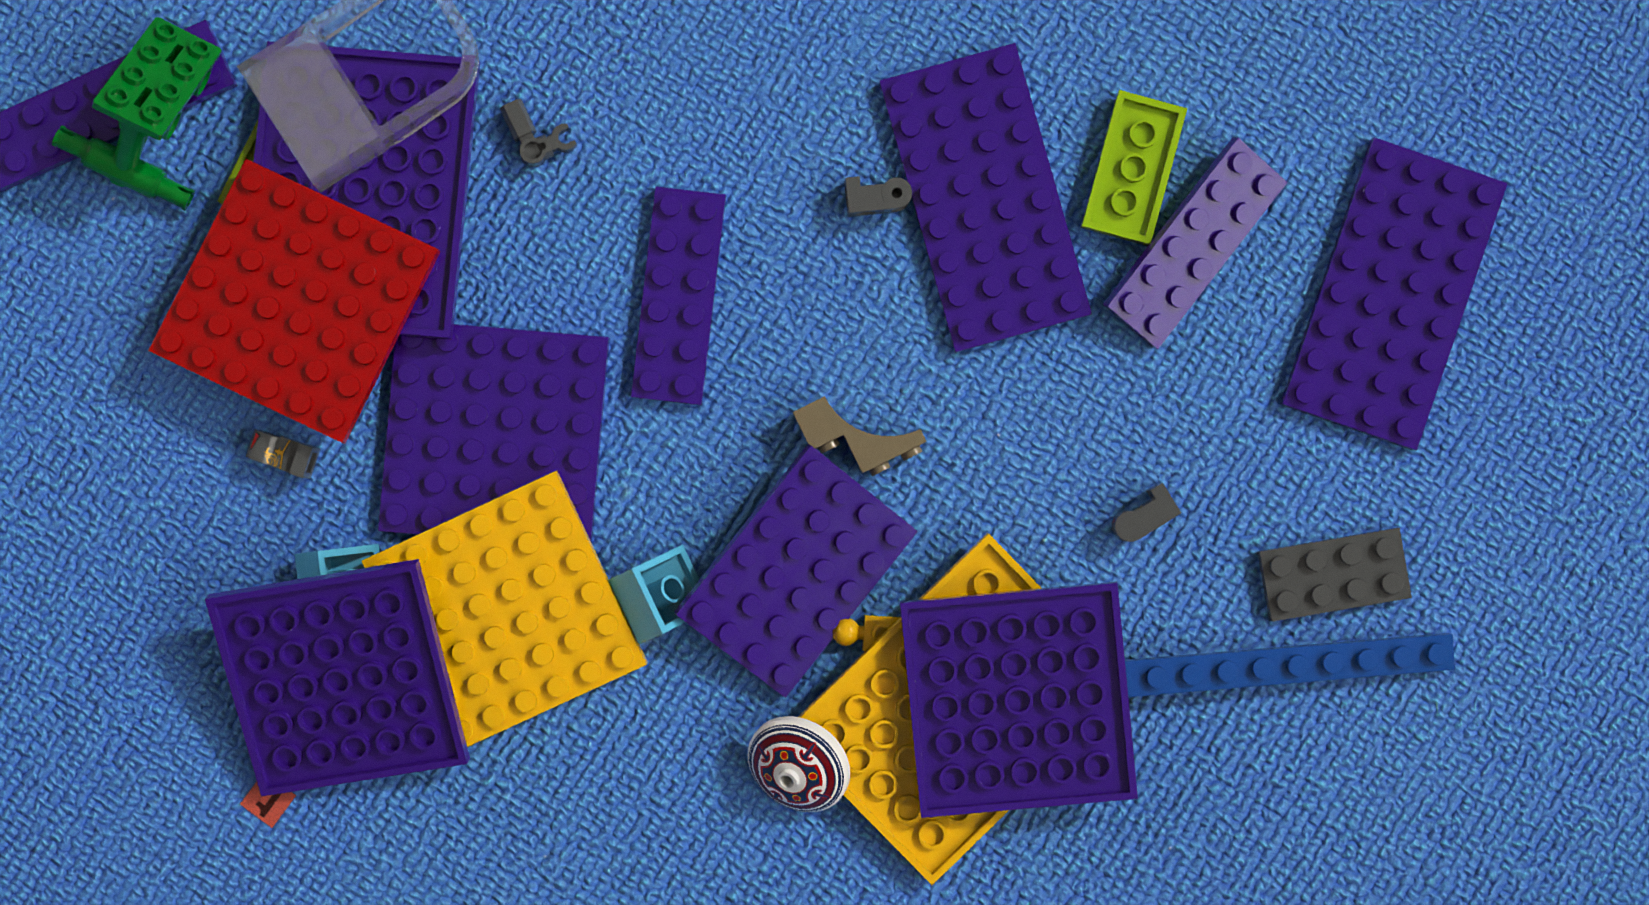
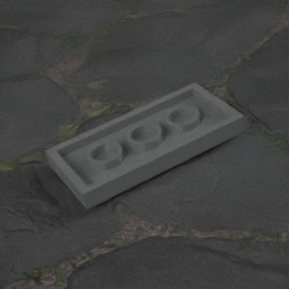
M1400 528L1257 551L1268 617L1271 622L1412 598Z

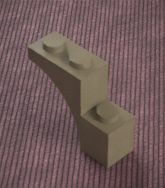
M825 396L793 412L808 444L815 449L818 448L820 453L823 454L839 446L838 438L844 436L861 473L869 470L871 476L890 468L891 466L888 461L899 455L905 461L923 452L920 445L927 442L921 429L897 436H881L861 431L844 421L833 410Z

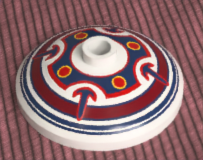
M794 716L771 719L760 726L749 743L748 763L755 781L770 798L787 808L801 812L823 811L835 805L847 790L850 781V765L843 747L830 732L810 720Z

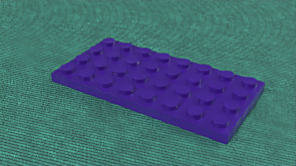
M1016 43L880 80L881 92L906 181L911 185L912 202L954 352H961L1092 315Z
M1375 137L1372 138L1368 145L1280 405L1413 451L1417 450L1508 183Z

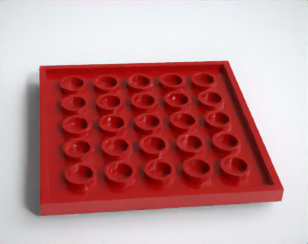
M245 159L148 351L345 444L441 251Z

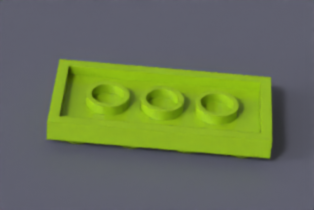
M1122 90L1117 92L1081 228L1145 246L1151 243L1188 108Z

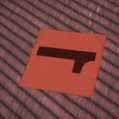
M256 782L240 805L273 828L296 795L292 792L261 797L258 783Z

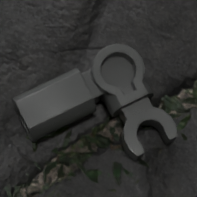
M516 99L500 108L514 141L521 142L519 150L521 159L529 167L542 165L545 160L553 157L556 151L570 152L577 147L575 140L566 144L559 140L560 134L569 130L567 124L556 126L550 136L546 137L543 134L535 138L533 135L537 131L522 99Z

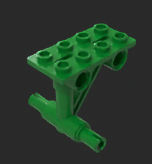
M156 17L93 100L92 107L95 110L119 121L118 124L121 130L117 145L114 146L100 138H92L90 140L62 125L53 138L52 146L80 158L84 167L109 178L117 186L127 187L148 198L155 199L158 196L185 211L194 197L195 190L167 178V173L163 169L140 159L149 136L156 140L164 139L166 141L172 136L180 120L182 110L192 95L198 97L204 90L213 65L220 57L221 48L162 18Z

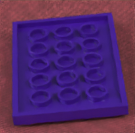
M807 444L674 612L691 627L786 698L834 638L833 629L837 627L839 621L850 618L918 531L813 446Z

